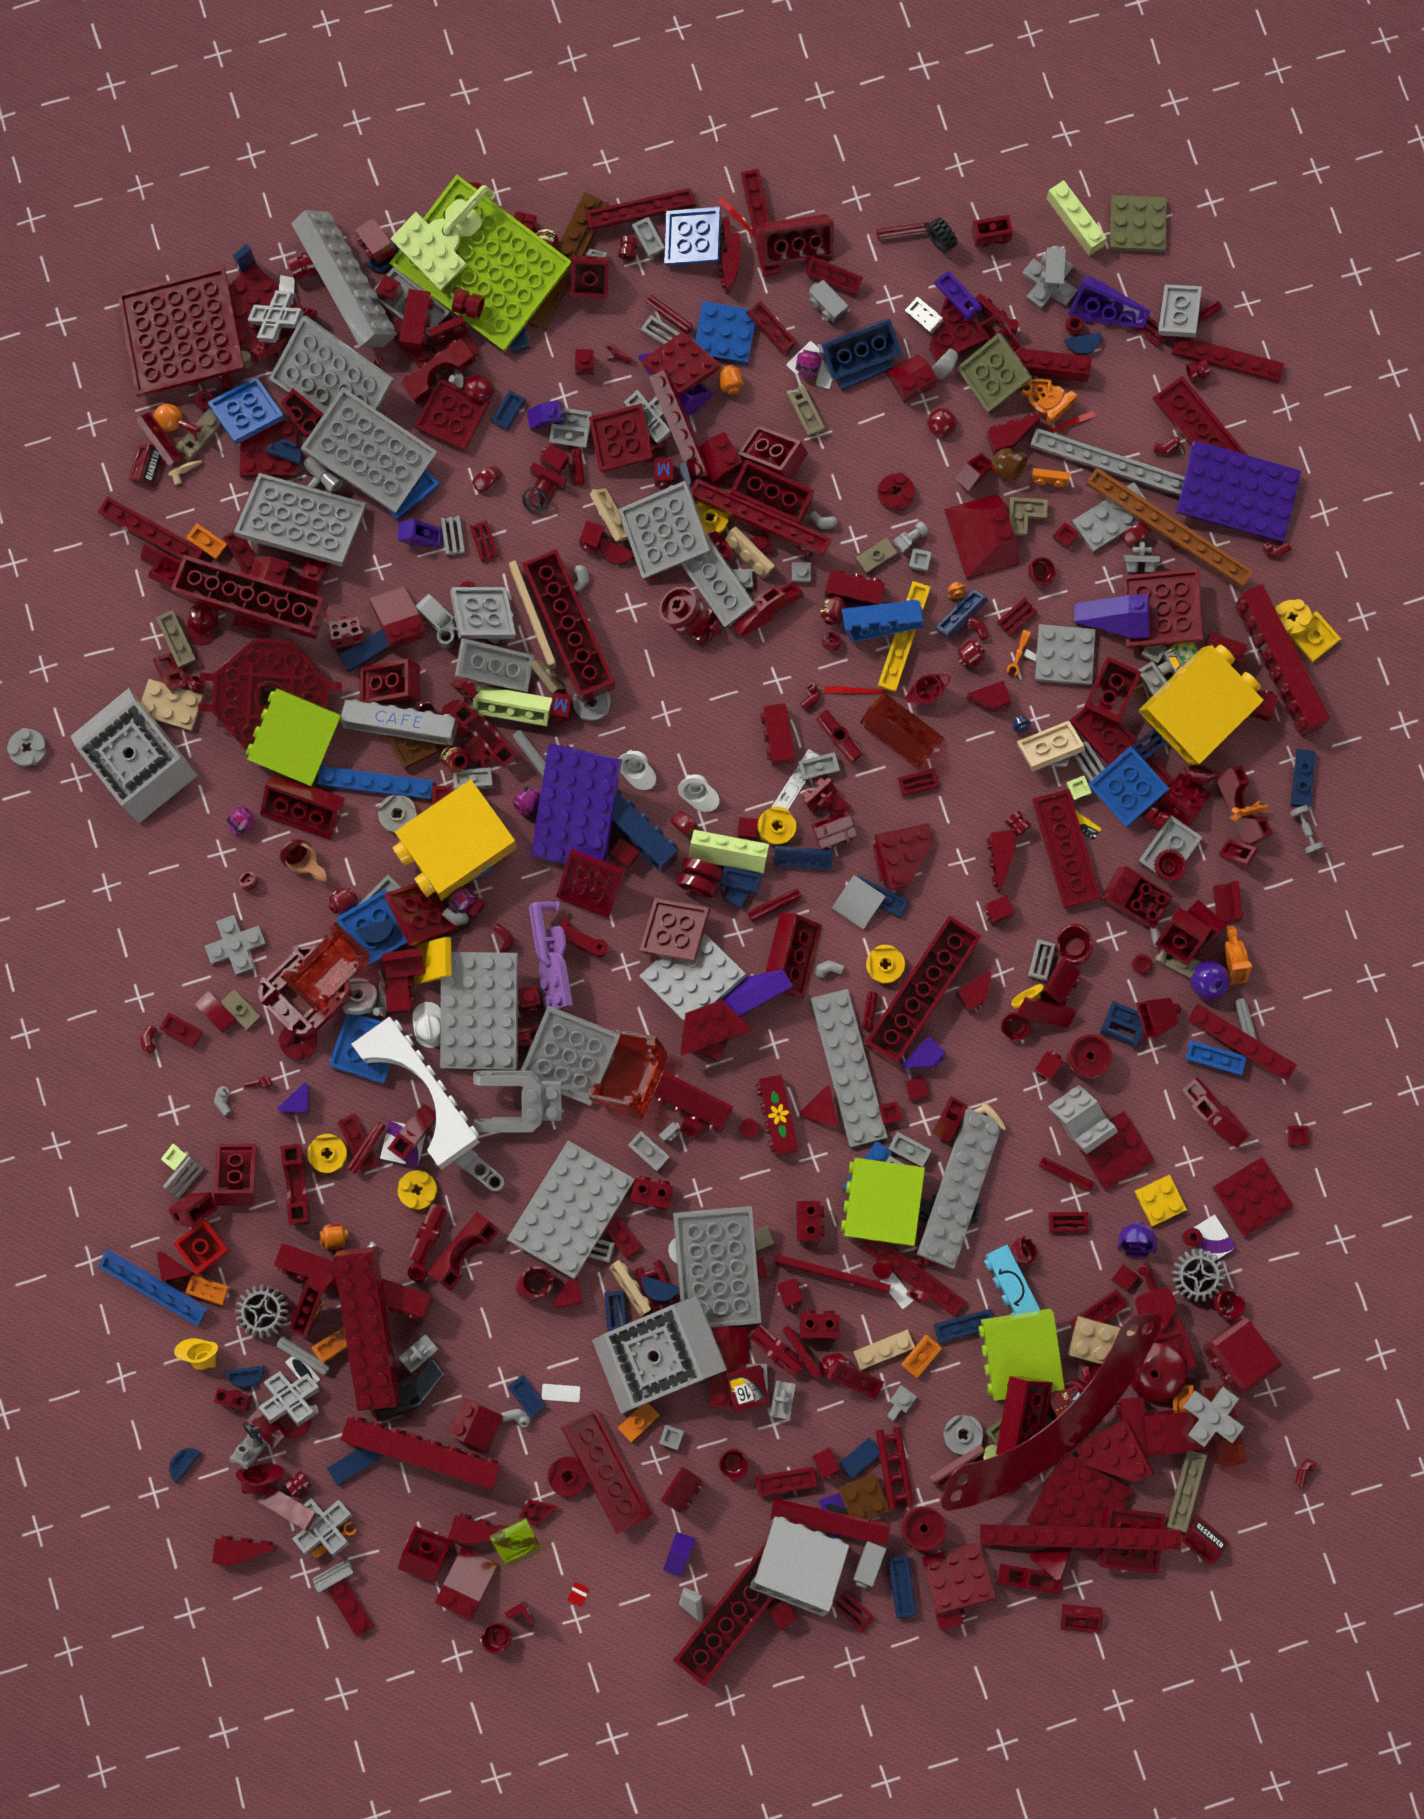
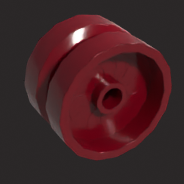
M680 586L669 590L659 604L661 618L681 635H689L698 631L704 625L707 618L708 609L706 604L688 587Z
M684 858L681 869L685 873L678 875L676 885L690 893L715 898L718 891V886L715 883L721 882L724 871L702 860Z
M1087 1034L1079 1037L1073 1042L1067 1052L1069 1070L1081 1079L1092 1080L1099 1077L1108 1069L1112 1061V1051L1109 1044L1104 1038L1097 1035ZM1088 1054L1092 1056V1060H1089L1087 1058Z
M918 1506L912 1508L904 1515L901 1522V1533L909 1546L917 1550L928 1551L942 1543L946 1535V1524L943 1516L937 1510L931 1507ZM921 1525H926V1532L920 1530Z

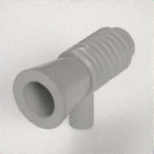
M311 456L304 461L306 470L315 476L307 485L308 487L315 489L321 481L332 494L340 489L343 479L331 473L327 467Z

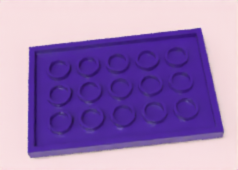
M1195 440L1192 443L1176 513L1283 543L1301 470Z
M552 743L548 744L531 856L566 864L571 849H575L606 862L622 759Z

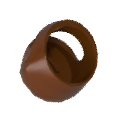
M1011 448L1001 449L993 456L992 469L998 477L1015 480L1024 470L1028 461V455L1024 452L1013 453Z

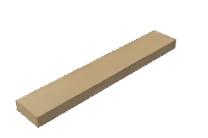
M516 560L509 562L510 571L546 663L551 669L556 668L554 657Z

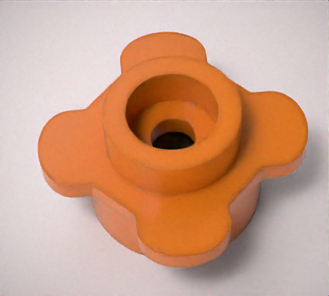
M960 582L951 584L948 587V599L961 598L966 594L964 590L966 586Z

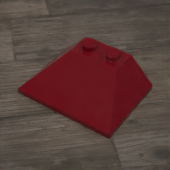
M998 494L944 509L966 579L1020 564L1017 540L1006 506Z

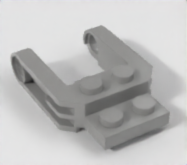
M476 1071L473 1073V1084L478 1086H523L522 1117L474 1119V1128L477 1132H533L542 1121L562 1120L561 1081H541L533 1071Z

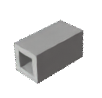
M1059 246L1047 247L1046 254H1042L1041 265H1045V269L1041 271L1040 283H1044V290L1062 291L1066 249H1062Z
M824 280L819 284H813L809 289L810 304L814 308H818L827 321L835 324L847 313L848 305Z
M866 1541L853 1577L857 1581L856 1585L866 1589L868 1585L873 1587L886 1548Z

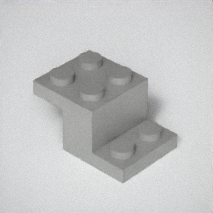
M1080 1085L1071 1089L1067 1094L1048 1106L1050 1112L1060 1120L1068 1137L1086 1154L1118 1132L1116 1127L1105 1117L1098 1101Z

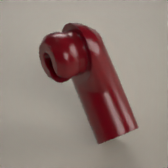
M1174 436L1165 445L1155 443L1153 452L1170 455L1180 447V439Z
M1266 542L1263 545V552L1275 558L1291 550L1288 542L1283 543L1279 547L1274 546L1271 542Z
M972 616L965 623L967 628L973 627L977 630L980 640L989 637L984 622L977 617Z
M150 1024L141 1035L140 1042L142 1050L152 1054L156 1046L152 1044L151 1038L157 1029Z
M1310 1459L1303 1461L1297 1471L1295 1485L1299 1487L1305 1486L1308 1470L1311 1472L1315 1471V1461H1310Z

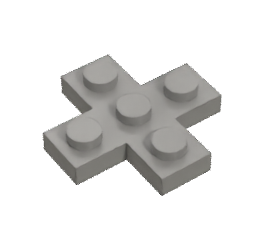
M1033 258L1022 272V276L1035 284L1034 288L1027 295L1026 300L1041 310L1052 296L1067 307L1078 290L1066 281H1064L1062 291L1044 290V283H1040L1041 271H1044L1045 266ZM1065 260L1064 279L1074 267L1067 260Z
M276 290L270 306H253L248 322L251 325H262L257 336L260 342L276 343L282 327H297L304 312L300 308H290L295 297L292 292Z
M636 390L624 401L627 407L640 403L644 405L649 434L656 443L660 444L672 433L662 419L664 413L657 396L648 402L641 392Z
M235 915L216 921L222 939L205 945L210 963L213 965L230 958L236 976L255 969L248 951L266 945L260 926L258 925L241 932Z
M280 1371L264 1382V1386L273 1397L258 1408L270 1424L286 1413L298 1427L315 1416L305 1400L320 1390L308 1373L293 1384H290Z
M1224 1386L1212 1402L1195 1390L1183 1406L1199 1418L1188 1435L1203 1447H1206L1216 1432L1231 1443H1234L1245 1426L1232 1418L1229 1413L1240 1398Z
M311 1498L304 1506L318 1514L308 1531L302 1530L292 1539L305 1555L322 1543L334 1557L349 1544L337 1529L349 1520L352 1515L340 1500L335 1502L325 1512H322Z

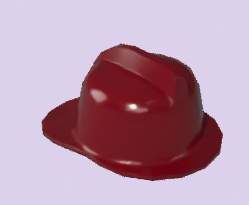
M199 603L194 604L190 608L187 621V635L193 643L206 645L215 638L219 617L217 609Z
M265 1463L238 1470L236 1478L241 1482L243 1494H261L266 1490L269 1483L279 1480L284 1472L283 1468L277 1464Z

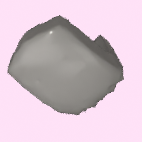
M949 349L932 366V370L938 379H944L955 366L958 358L955 350Z

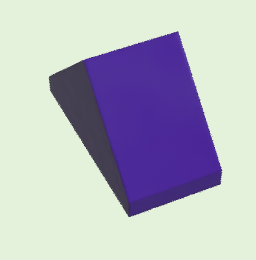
M304 1082L277 1108L278 1111L282 1114H309L310 1086Z
M676 1532L663 1570L682 1577L695 1538Z

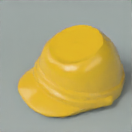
M1038 984L1017 995L1011 1003L1013 1008L1018 1011L1025 997L1041 1000L1040 994L1044 986Z

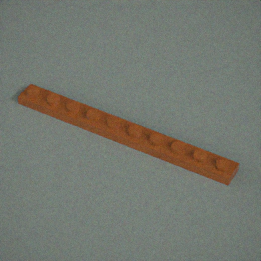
M1096 468L1086 482L1087 486L1241 588H1243L1254 571L1099 468Z

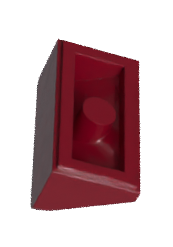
M1063 1604L1060 1629L1100 1633L1103 1618L1102 1608Z

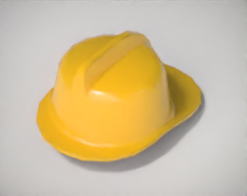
M196 1338L186 1339L176 1346L174 1354L178 1359L189 1362L196 1370L215 1368L218 1345L214 1342Z

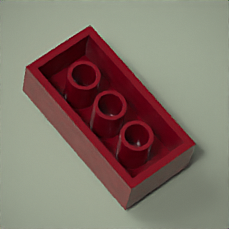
M746 460L730 494L801 524L814 497V490Z

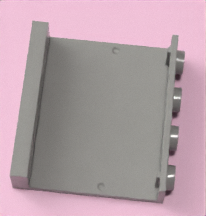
M774 1517L770 1522V1533L757 1574L752 1580L750 1588L825 1617L830 1611L849 1545L844 1544V1541L840 1539L826 1537L822 1532L808 1530L802 1524L790 1523L784 1517Z

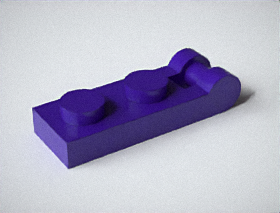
M949 270L934 281V285L955 306L966 321L973 318V314L979 313L982 310L979 302ZM967 303L971 305L969 309L965 307Z

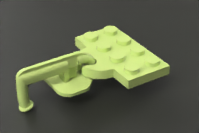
M486 185L481 186L467 202L462 199L455 200L446 209L445 219L434 220L428 224L415 212L390 238L442 292L468 265L456 253V250L460 245L461 237H471L481 227L482 219L474 210L476 205L485 196L490 200L495 198L494 191Z

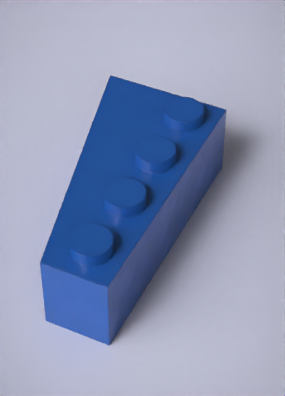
M915 599L907 600L906 602L842 609L845 631L851 642L925 628L922 605L919 600Z

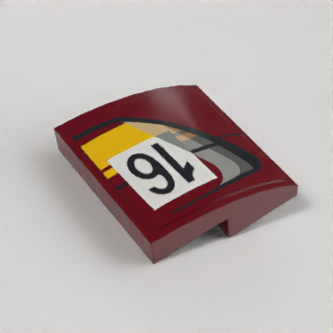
M761 1364L724 1373L733 1412L770 1403Z

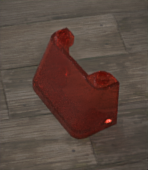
M337 922L329 928L331 930L329 937L325 935L323 937L324 940L298 966L295 965L293 967L294 972L287 970L281 976V979L314 1011L318 1009L320 1011L328 1005V1000L360 968H365L370 962V954Z
M615 1029V1032L619 1033L620 1037L613 1051L614 1055L602 1084L595 1083L589 1089L588 1097L596 1104L633 1118L643 1119L665 1067L667 1051L656 1036Z

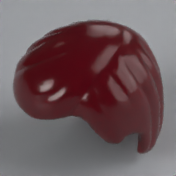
M1071 923L1060 930L1057 936V949L1060 956L1066 958L1073 965H1081L1090 958L1093 952V941L1089 930L1085 926Z

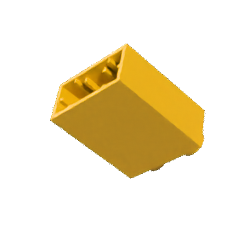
M1212 645L1202 647L1138 710L1188 765L1200 764L1264 701L1257 694L1261 689L1258 681L1247 672L1240 676L1231 666L1235 661L1234 656L1222 645H1218L1216 648Z
M471 779L396 830L395 834L399 843L392 847L404 866L414 861L422 872L414 880L425 896L428 897L436 892L441 901L457 888L464 886L517 849L514 838Z

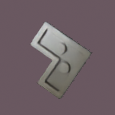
M1010 497L1009 518L1015 536H1027L1028 518L1046 520L1048 499Z

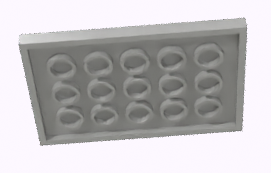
M306 315L302 316L269 377L271 381L288 393L294 388L323 414H325L342 388H345L372 408L378 410L395 380Z
M345 388L340 390L301 447L303 452L393 513L397 512L437 453L436 450Z
M259 473L234 530V536L343 567L365 512L366 503Z
M451 952L452 975L441 979L440 1068L518 1069V953Z
M567 1141L508 1236L507 1241L575 1280L635 1179L572 1142Z
M752 1206L673 1213L681 1302L698 1296L710 1327L761 1323Z

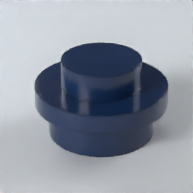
M1020 716L1013 720L1012 728L1014 732L1023 733L1029 729L1031 722L1026 716Z

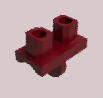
M708 609L704 625L698 631L688 635L699 646L704 647L708 639L712 640L714 635L721 634V630L717 628L719 622L716 621L717 616L713 613V610Z
M820 777L815 781L816 789L813 792L806 790L801 794L810 812L815 813L825 804L828 807L833 805L830 799L835 796L834 794L838 790L830 778L825 780Z

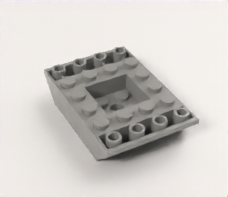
M130 688L71 735V739L79 753L120 805L139 824L198 776ZM132 748L134 755L131 758H126L125 751Z
M698 1296L666 1307L592 1340L621 1414L727 1370ZM651 1351H656L659 1354L658 1361L653 1362L650 1359Z

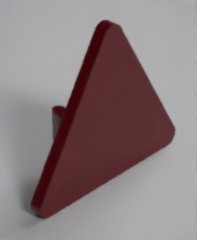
M825 1086L800 1111V1116L838 1127L839 1122L831 1086Z
M1054 1547L1030 1554V1559L1059 1582L1062 1579L1073 1547Z

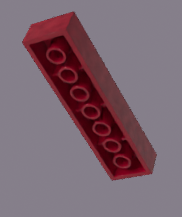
M555 549L523 562V571L580 703L614 690L615 682L558 550Z
M186 555L182 559L171 587V591L179 598L315 640L329 606L323 597Z
M1261 584L1243 592L1236 602V611L1240 616L1242 615L1245 621V629L1251 633L1253 645L1256 649H1259L1261 661L1265 666L1267 665L1270 671V679L1276 683L1278 695L1281 699H1284L1286 711L1290 716L1292 715L1295 721L1296 731L1300 732L1303 737L1323 728L1330 717L1264 585Z
M949 915L866 1039L864 1046L894 1066H897L982 936Z
M284 1243L281 1244L274 1262V1266L278 1267L277 1271L289 1276L295 1273L297 1274L296 1278L307 1281L314 1270L319 1267L334 1276L331 1286L334 1287L333 1291L339 1293L334 1261ZM382 1278L386 1306L389 1307V1311L399 1315L402 1312L408 1313L407 1317L419 1322L421 1318L426 1320L434 1297Z
M377 1246L338 1251L333 1256L357 1411L396 1407L401 1398Z
M353 1415V1418H347L340 1441L484 1487L495 1488L501 1466L497 1465V1460L486 1457L484 1461L479 1459L480 1455L469 1451L465 1455L460 1453L461 1449L450 1445L446 1449L441 1447L442 1443L431 1439L427 1443L422 1441L423 1437L412 1433L408 1437L403 1435V1430L393 1427L389 1431L384 1429V1424L374 1421L370 1425L366 1423L367 1419Z
M767 1540L673 1659L677 1665L703 1686L707 1684L774 1598L750 1588L751 1582L757 1574Z

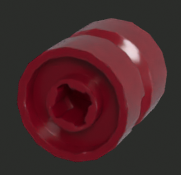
M307 252L301 253V257L295 255L287 258L294 281L303 279L305 274L312 276L318 273Z
M459 288L452 301V311L462 315L466 313L468 317L479 319L484 308L485 297L475 293L470 295L469 291Z

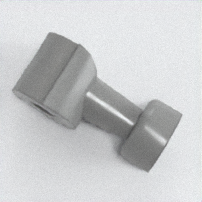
M920 521L915 525V530L908 534L906 531L901 533L894 539L893 543L902 553H905L910 549L911 543L916 538L926 536L929 530Z

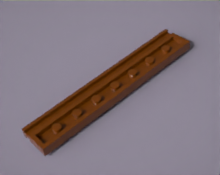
M584 192L557 246V251L570 261H572V255L584 256L596 230H589L585 211L607 207L609 202H604L600 198ZM572 265L528 321V324L541 328L543 331L547 330L571 282Z

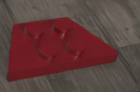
M723 1000L716 1001L685 1013L680 1054L682 1056L747 1033L752 1031V1029Z

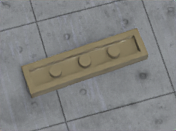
M1195 1451L1186 1452L1166 1527L1181 1529L1182 1532H1187L1207 1455Z

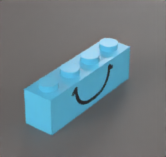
M1008 1245L985 1255L986 1260H984V1264L988 1271L992 1270L995 1276L992 1278L997 1289L1001 1288L1004 1294L1001 1296L1006 1307L1010 1306L1013 1312L1010 1315L1040 1310Z

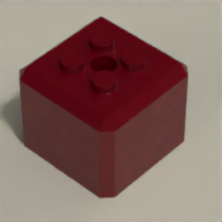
M1247 1317L1237 1319L1206 1342L1203 1347V1352L1209 1359L1208 1363L1214 1370L1217 1369L1221 1375L1220 1379L1222 1382L1229 1386L1233 1392L1240 1393L1251 1390L1282 1367L1280 1360Z

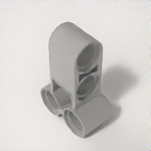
M427 594L415 607L418 613L438 631L437 639L440 646L444 649H450L455 645V636H458V631L455 627V616H451L430 594ZM443 636H451L449 641H442Z
M472 1149L454 1161L488 1189L498 1191L503 1187V1177L478 1157V1154ZM478 1164H482L485 1168L482 1175H477L474 1171L475 1166ZM494 1176L500 1180L499 1186L495 1188L491 1187L489 1183L490 1179Z

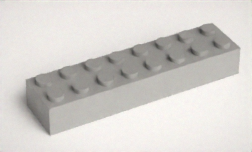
M305 210L291 224L359 347L383 348L397 333L385 314V309L380 305L376 293L370 287L367 277L361 271L358 261L351 253L349 245L346 244L342 237V232L337 228L333 216L327 211Z

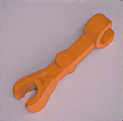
M1023 630L1020 646L1015 654L1014 663L1010 664L1006 669L1008 674L1010 668H1015L1016 673L1014 677L1019 673L1017 663L1022 655V649L1030 636V632L1027 630Z
M1257 801L1253 806H1247L1241 810L1234 807L1231 811L1235 814L1230 816V819L1237 822L1245 815L1267 813L1268 805L1262 806L1263 802Z
M348 1522L344 1525L343 1532L341 1533L342 1536H351L356 1533L357 1529L353 1530V1532L348 1533L346 1530L347 1526L352 1524V1522ZM324 1545L319 1546L312 1551V1555L317 1559L327 1549Z

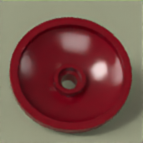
M1155 1342L1130 1384L1139 1396L1144 1397L1148 1401H1168L1177 1396L1186 1383V1363L1175 1348L1165 1343ZM1153 1370L1158 1372V1377H1153Z

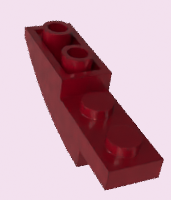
M729 216L722 217L721 236L724 237V242L721 243L723 253H720V262H717L718 270L722 271L723 277H720L722 289L725 288L726 295L730 294L734 287L740 265L739 233H732Z
M310 307L302 308L303 316L306 315L315 321L318 314L317 310ZM282 327L276 343H259L256 349L251 351L254 358L263 361L272 354L280 358L296 328Z
M793 582L781 589L774 585L753 600L756 606L732 624V628L742 637L774 620L773 613L804 597L802 590Z
M1198 1077L1194 1078L1182 1090L1193 1103L1191 1107L1198 1115L1233 1146L1238 1148L1251 1136L1227 1106H1222Z

